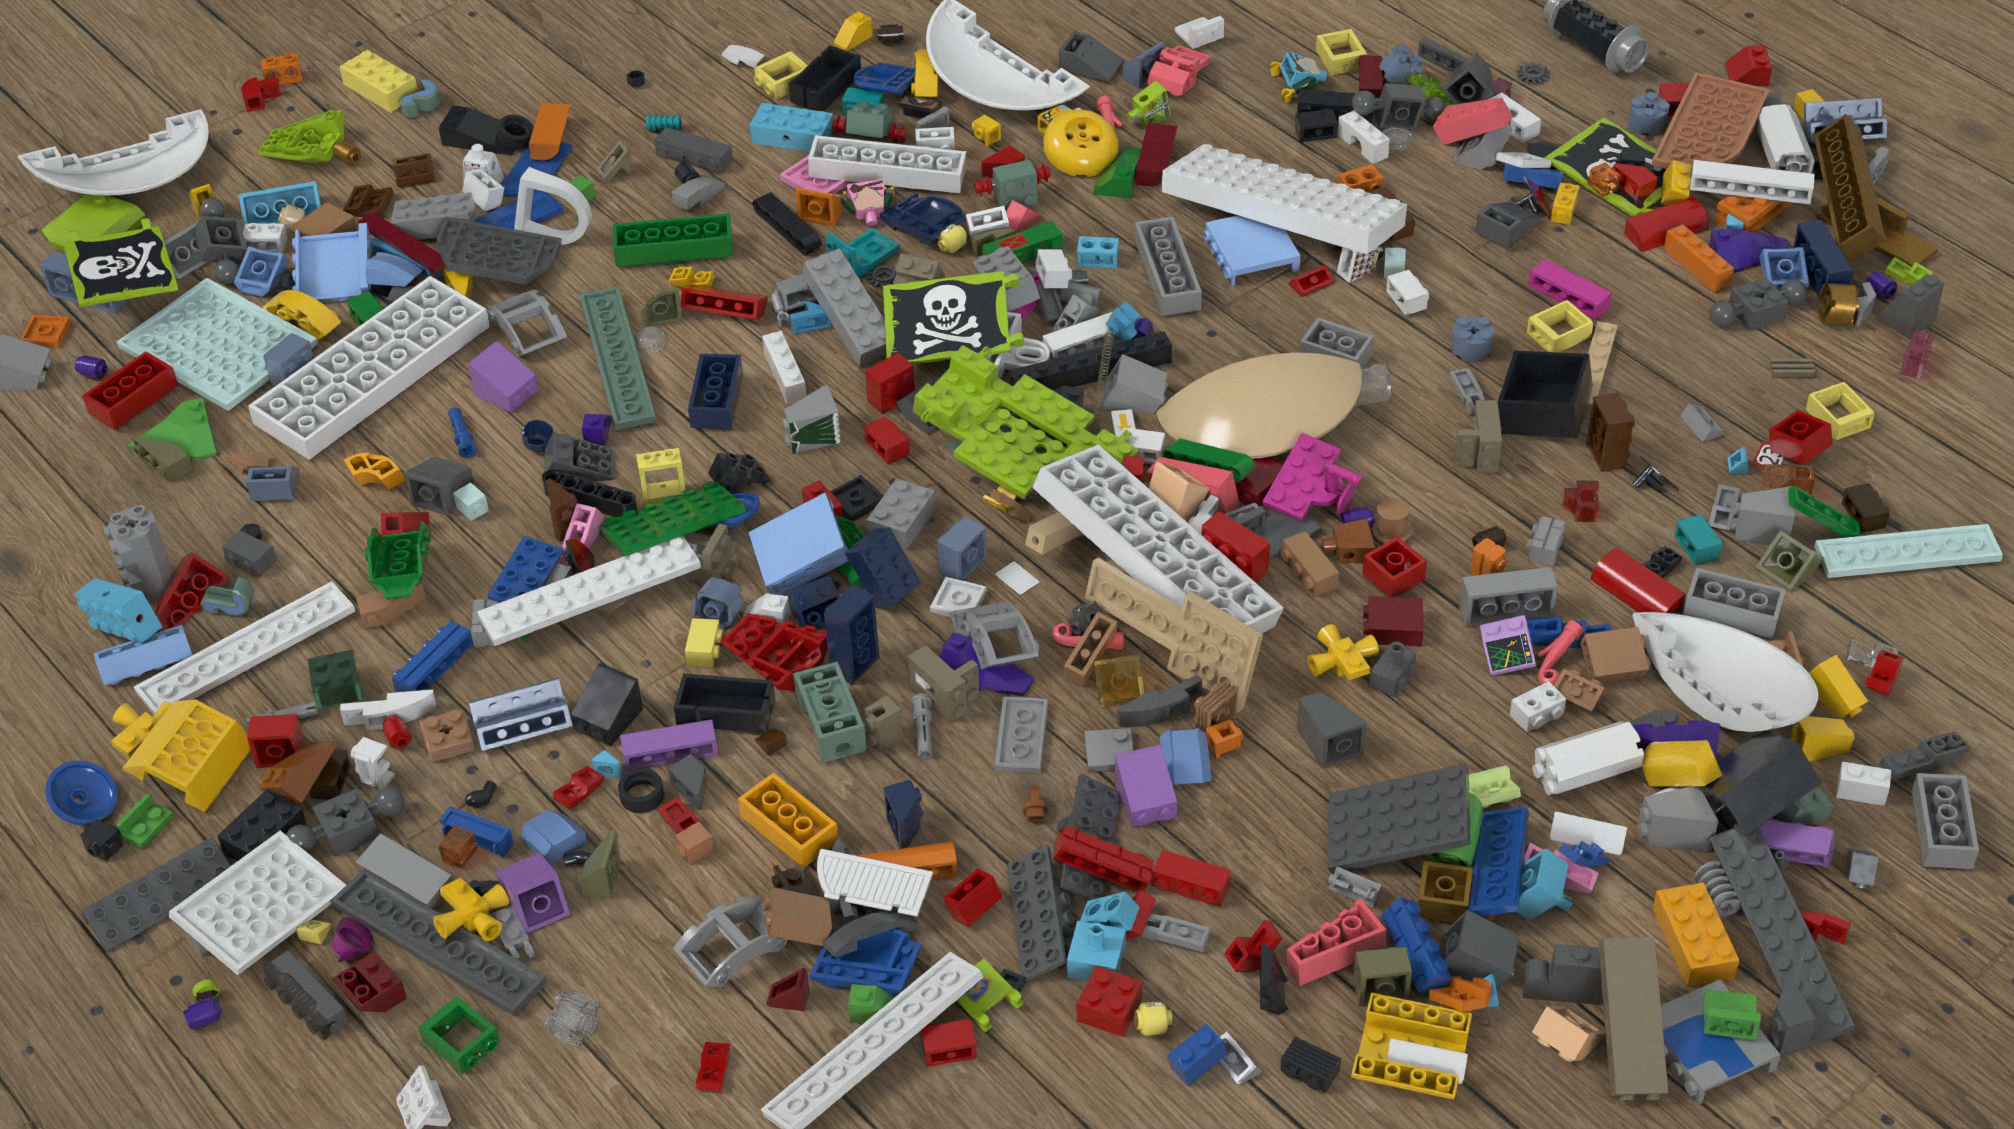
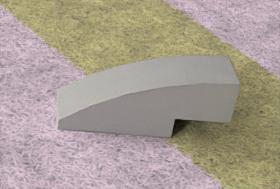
M699 177L687 181L672 191L673 204L686 210H690L695 204L702 206L724 188L725 183L712 177Z

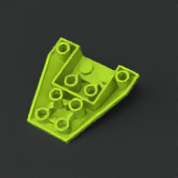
M329 110L308 119L272 130L270 136L258 151L259 156L311 164L329 162L334 155L333 148L335 144L344 140L342 110Z

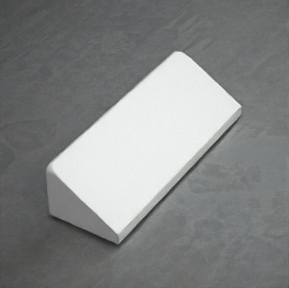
M1555 812L1550 840L1570 845H1579L1581 841L1589 845L1594 842L1603 848L1606 853L1621 855L1627 827Z
M1390 1039L1387 1060L1458 1075V1084H1462L1468 1054Z

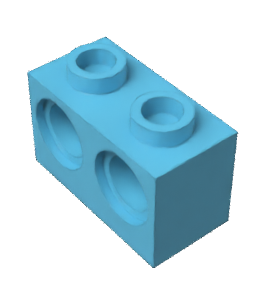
M1079 236L1077 267L1117 269L1119 238Z
M1126 892L1089 900L1080 921L1100 923L1105 926L1123 928L1129 931L1132 929L1139 906Z

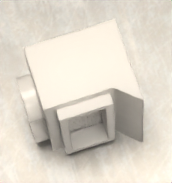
M365 737L351 751V757L355 759L356 763L355 772L359 774L361 783L378 787L380 791L387 787L395 777L393 772L387 770L390 766L389 761L381 759L377 763L388 748L387 745Z

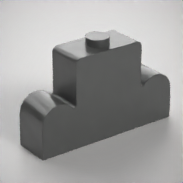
M1555 944L1551 963L1543 959L1527 961L1523 974V998L1603 1005L1599 948Z

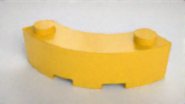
M918 49V52H915V83L911 85V92L916 97L938 99L939 75L930 62L927 49Z
M295 290L281 291L262 306L265 310L283 320L290 321L294 319L298 321L299 326L316 337L317 341L341 323L335 311L328 309L315 298Z

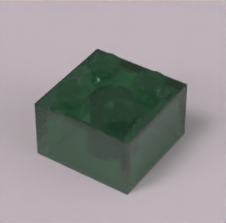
M353 649L308 659L312 692L317 709L363 700L359 671Z

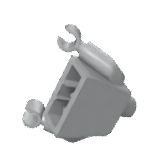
M797 275L776 283L777 289L774 290L771 300L775 312L778 313L779 327H782L781 321L786 320L788 325H790L789 314L784 312L785 310L788 311L805 305V301L813 302L817 300L803 275Z

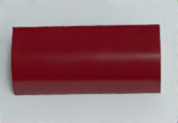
M1147 124L1136 168V185L1155 186L1162 182L1163 170L1169 166L1178 126Z

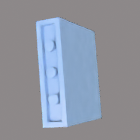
M1239 215L1206 222V231L1203 232L1204 240L1206 243H1209L1211 253L1215 254L1218 266L1222 267L1225 278L1229 279L1232 286H1235V276L1286 264L1292 273L1300 271V254L1285 229Z
M360 223L359 231L301 237L299 230H295V238H292V244L296 254H292V259L296 270H293L292 274L296 286H293V290L305 293L321 303L347 301L367 291L371 293V284L366 282V265L368 259H371L370 232L367 223Z
M826 493L748 532L765 585L771 594L784 595L783 593L793 590L849 561L845 554L849 549L844 543L833 512L835 506Z

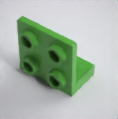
M1708 989L1704 991L1703 1034L1756 1040L1761 1023V1013H1757V997L1755 995Z

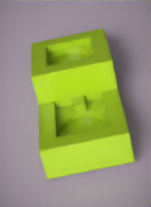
M1896 257L1893 258L1884 271V274L1908 284H1914L1925 275H1932L1933 273L1917 262L1911 267Z

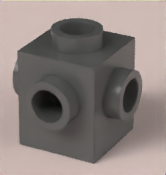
M1093 601L1076 606L1072 610L1073 614L1066 620L1070 624L1071 630L1077 636H1083L1096 613L1104 614L1098 603Z

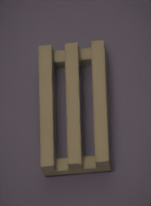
M1812 358L1770 359L1769 364L1772 378L1815 377L1816 372Z

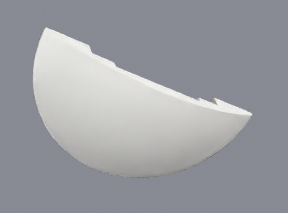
M944 0L930 19L926 33V47L931 64L942 80L951 88L973 101L1000 109L1037 110L1070 101L1090 88L1088 84L1063 68H1060L1054 74L1047 69L1042 72L990 39L989 32L976 24V13L956 0Z
M200 109L165 118L166 130L149 134V141L79 159L75 153L62 157L55 146L18 155V159L35 176L62 189L92 195L132 194L169 183L192 168L206 149L209 135L208 123L203 111Z
M1658 612L1633 613L1635 625L1639 627L1640 634L1644 636L1645 649L1659 674L1676 696L1703 718L1713 723H1720V726L1728 729L1754 732L1777 729L1797 723L1809 716L1815 709L1818 701V690L1813 678L1794 658L1774 645L1747 632L1702 618Z

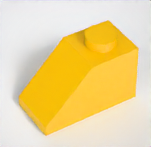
M859 11L846 18L834 40V45L842 50L849 51L872 37L871 18Z
M210 184L190 190L189 196L198 219L201 217V204L206 199L214 198Z

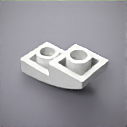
M729 45L721 55L736 65L743 61L746 65L753 68L757 67L764 58V55L760 52L738 45Z

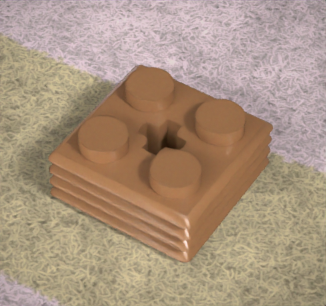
M1224 680L1220 684H1214L1205 697L1200 696L1194 704V708H1196V715L1193 719L1195 729L1199 728L1206 733L1207 727L1229 719H1235L1238 687H1234V685H1231V682L1227 683V680Z
M464 709L452 710L449 713L430 716L419 721L431 762L476 749Z

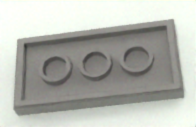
M1003 696L994 765L995 772L1041 774L1049 699Z

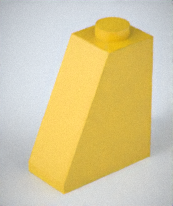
M1837 655L1820 663L1809 672L1817 686L1818 700L1840 719L1847 715L1852 718L1863 711L1861 706L1867 703L1868 700Z
M1807 716L1805 719L1793 724L1790 740L1799 744L1807 759L1811 762L1850 752L1854 741V733L1851 728H1848L1843 719Z

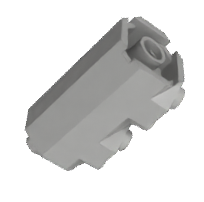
M136 505L112 514L110 523L103 527L107 539H112L108 544L112 554H117L114 561L118 571L122 569L119 575L123 585L128 584L127 587L142 591L149 602L162 598L173 572L151 510L145 509L143 505Z

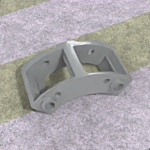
M535 289L487 307L489 320L494 322L495 326H500L511 340L512 350L519 357L559 342L567 337L557 315L551 314L549 308H551L550 304L544 296L539 297V292ZM540 315L553 337L523 348L512 326Z
M999 602L950 612L954 632L961 633L965 637L970 636L973 639L972 646L978 657L981 669L1029 661L1039 656L1037 640H1034L1022 614L1010 603ZM1011 629L1021 646L1023 654L996 658L987 633Z
M759 896L736 898L734 904L727 907L722 904L705 915L707 919L696 927L693 924L674 946L673 950L705 986L722 988L729 978L744 964L762 954L775 951L780 952L786 945L788 939L768 936L767 925H764L766 911H763L764 901ZM749 921L761 936L749 941L734 924ZM721 932L737 950L730 954L713 971L697 952L710 938Z

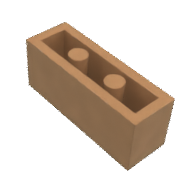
M1306 531L1283 539L1282 559L1288 562L1294 574L1300 577L1307 590H1310L1317 597L1338 588V570Z
M1100 612L1096 613L1064 665L1063 676L1082 687L1085 685L1117 633V621Z

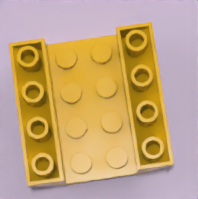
M196 699L174 701L123 766L122 770L142 781L148 774L186 792L185 803L206 813L251 752L247 739L248 734L236 720Z
M1371 993L1366 1012L1364 1032L1359 1052L1356 1054L1351 1078L1454 1100L1458 1089V1075L1388 1061L1390 1039L1465 1053L1472 1013Z

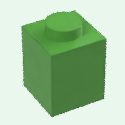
M579 175L569 182L584 195L588 203L596 197L594 183L591 180Z

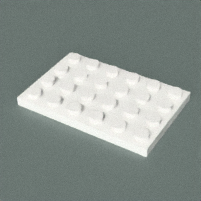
M279 831L170 910L169 917L234 973L239 975L296 932L298 926L309 922L332 904L331 899L346 884L300 846L291 842L283 832Z

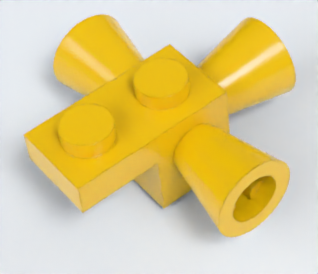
M1330 624L1323 627L1317 635L1318 640L1328 648V653L1309 655L1307 661L1309 669L1315 677L1331 668L1337 677L1346 675L1350 681L1370 674V667L1364 658L1378 656L1379 647L1376 639L1371 634L1353 644L1349 637L1342 639L1337 626Z
M164 701L153 716L147 712L139 716L128 703L121 705L114 713L113 722L126 728L111 740L112 746L130 758L171 706V703Z
M461 877L440 888L441 896L454 908L452 912L434 916L433 918L435 928L441 937L447 938L460 926L472 933L478 931L481 938L487 942L494 940L500 934L502 923L489 916L488 911L509 905L507 893L501 885L496 884L482 897Z

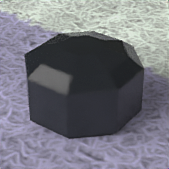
M639 70L629 72L627 74L628 85L639 87L645 84L644 73Z
M245 524L240 529V531L259 540L262 538L260 526L257 524Z

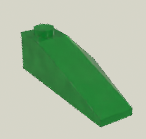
M1125 146L1112 164L1096 180L1093 195L1132 198L1141 148Z

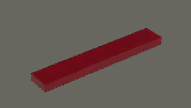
M372 212L358 221V226L360 223H367L371 235L434 274L446 268L440 253Z

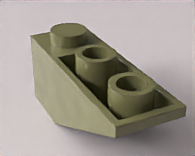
M139 436L132 437L135 444L133 449L137 456H142L150 467H155L161 477H166L171 482H174L193 470L189 455L178 445Z

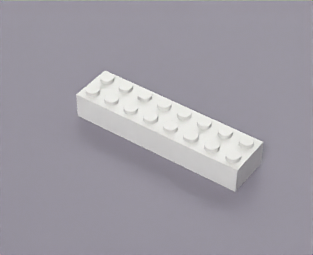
M817 135L814 137L808 157L809 177L837 181L845 180L855 183L883 179L884 185L949 193L961 192L966 171V151Z

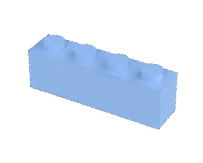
M183 625L154 633L143 643L133 640L94 653L95 663L104 685H114L121 682L122 679L131 676L139 677L146 671L152 669L160 670L166 667L167 664L179 663L192 656L191 647Z

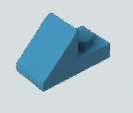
M805 301L806 311L789 314L793 335L832 326L821 305Z

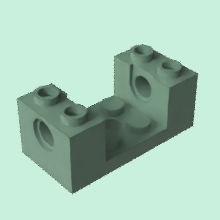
M838 661L793 673L796 698L802 713H808L814 728L815 746L821 762L825 763L867 751L864 724Z

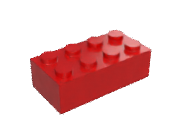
M145 351L83 394L82 397L89 415L116 430L176 388L178 382L172 366Z

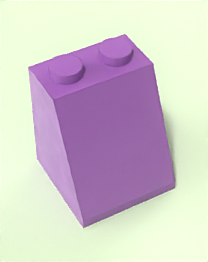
M497 341L468 364L474 395L510 413L539 390L536 374Z
M1161 745L1115 755V787L1119 792L1120 800L1131 828L1177 817V799Z
M541 853L495 871L499 884L507 893L509 905L514 909L526 934L571 915L558 875Z

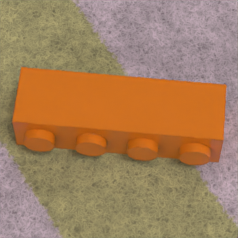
M1683 224L1667 231L1664 246L1666 252L1712 292L1717 293L1731 287L1734 268Z

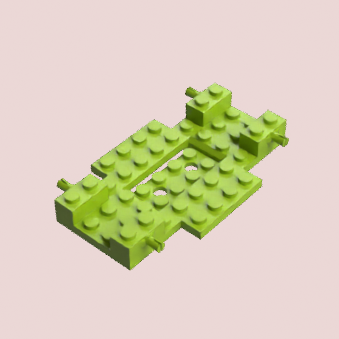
M962 345L951 357L950 367L933 386L927 383L915 395L913 412L919 415L922 421H929L962 441L954 451L953 457L1022 499H1025L1034 489L1033 485L1041 467L1096 445H1100L1121 465L1124 456L1138 455L1139 449L1127 443V440L1132 436L1130 431L1124 430L1121 436L1118 437L1102 429L1095 436L1086 430L1093 422L1094 415L1025 374L1014 386L996 377L997 365L986 359L992 352L987 346L980 353H976ZM1008 410L1012 411L1018 416L1024 418L1025 420L1029 421L1030 423L1034 424L1035 426L1039 427L1040 429L1044 430L1045 432L1064 442L1065 444H1067V448H1065L1060 441L1052 440L1049 437L1045 436V433L1042 430H1035L1034 428L1030 427L1025 420L1017 419L1014 416L1010 415V412ZM1009 426L1012 431L1004 433L1000 430V427ZM1037 447H1044L1047 452L1039 454L1035 449Z

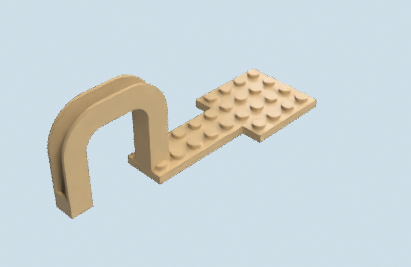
M1058 512L1029 526L1025 545L1043 555L1085 534ZM1100 558L1093 560L1085 598L1091 602L1096 601L1102 609L1170 649L1171 654L1167 669L1184 680L1197 674L1202 679L1203 692L1208 694L1214 684H1220L1224 680H1227V683L1231 682V685H1234V687H1238L1237 712L1239 713L1245 706L1263 634L1191 591L1185 594L1183 605L1180 607L1133 579L1114 560L1111 559L1107 562Z

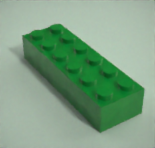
M730 213L613 224V251L616 267L734 256Z

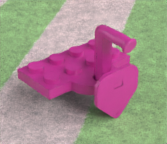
M1301 433L1265 496L1263 505L1302 522L1311 505L1328 506L1333 503L1337 506V515L1341 516V513L1349 510L1362 475L1335 465L1341 453L1340 448ZM1342 478L1349 481L1346 487L1343 486Z

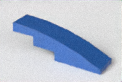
M1562 617L1526 620L1532 644L1549 646L1556 640L1568 623H1563ZM1586 620L1575 621L1583 627L1584 632L1569 648H1582L1580 642L1585 634L1611 631V625L1587 626Z

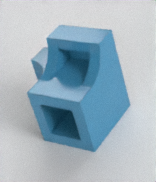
M1124 302L1112 312L1105 325L1112 334L1117 335L1123 342L1132 340L1137 334L1134 324L1139 319L1140 314L1127 302Z

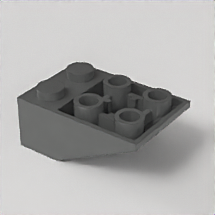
M1076 31L1072 32L1059 50V69L1063 68L1067 72L1101 81L1110 82L1124 63L1123 58L1094 37Z
M1512 202L1489 204L1477 214L1476 233L1509 248L1538 224L1542 217Z
M553 432L545 448L544 472L553 469L592 481L612 480L613 448Z

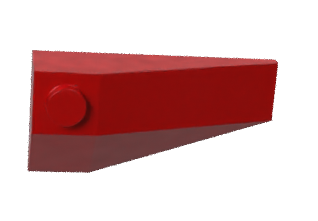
M193 552L184 556L174 571L154 612L162 625L158 632L183 625L202 608L201 601L206 589L210 586L222 588L229 575Z

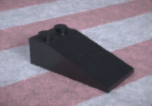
M453 105L438 127L442 146L471 150L473 145L481 144L486 152L510 156L516 150L505 147L497 139L499 119L469 107ZM515 128L505 129L508 133L515 136L525 135L524 132Z

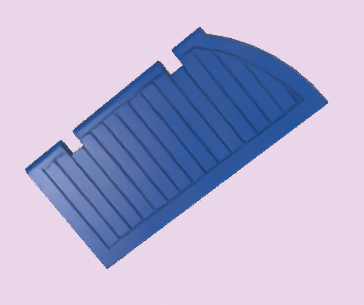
M561 143L558 153L548 160L530 159L528 145L501 184L504 187L503 197H518L520 178L528 167L554 176L565 160L561 156L566 157L573 148V145Z

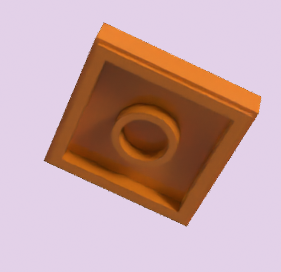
M32 315L20 339L43 347L59 349L72 324L71 317Z

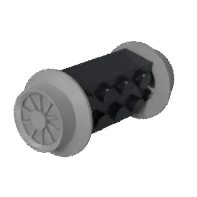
M1587 0L1547 1L1543 17L1548 22L1551 34L1554 36L1565 35L1603 59L1609 71L1617 73L1623 70L1631 73L1637 70L1646 60L1650 44L1644 38V31L1640 26L1630 25L1624 28L1617 21L1604 16L1603 12L1593 9L1587 3Z

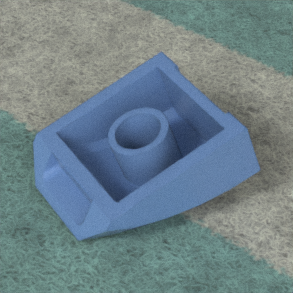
M248 247L235 277L234 284L241 293L263 297L273 288L276 277L284 273L289 260L283 253H273Z
M1803 247L1762 250L1759 257L1764 278H1768L1778 291L1781 290L1782 285L1786 281L1792 279L1800 280L1805 284L1806 288L1809 286Z
M377 252L374 257L367 261L366 282L367 284L405 287L419 276L423 270L398 256Z
M1199 728L1177 731L1168 730L1160 736V745L1172 784L1211 781L1208 742L1204 731Z
M546 810L524 823L520 836L534 854L541 853L550 866L563 859V855L571 854L588 845L585 832L573 820L564 814L551 810Z

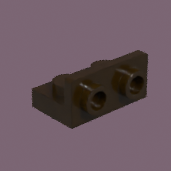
M778 865L773 866L774 876H771L775 888L818 896L802 865L785 871H781Z

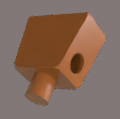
M1367 519L1335 525L1333 527V538L1322 539L1323 552L1335 551L1337 560L1340 563H1363L1364 555L1375 549Z

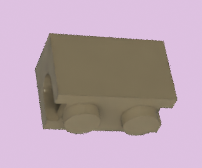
M888 696L865 708L866 740L870 746L876 745L881 753L903 740L901 709Z

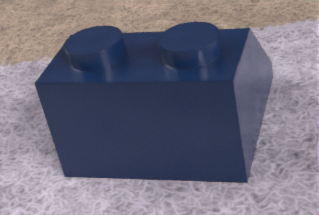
M911 779L883 787L886 819L900 849L909 847L921 827L920 817L923 816L919 803L922 801L921 793L918 787L914 788Z

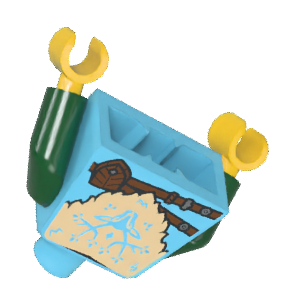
M1291 52L1286 53L1281 63L1272 62L1270 64L1271 75L1278 76L1282 71L1288 86L1293 88H1285L1281 92L1282 99H1284L1286 104L1292 102V95L1295 93L1299 94L1300 89L1313 90L1318 81L1324 82L1327 77L1326 71L1319 70L1315 60Z

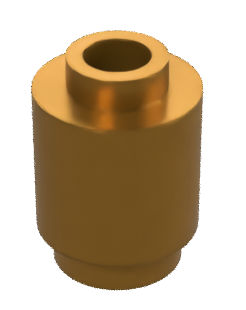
M338 142L333 148L335 157L349 165L357 164L361 158L360 149L347 142Z

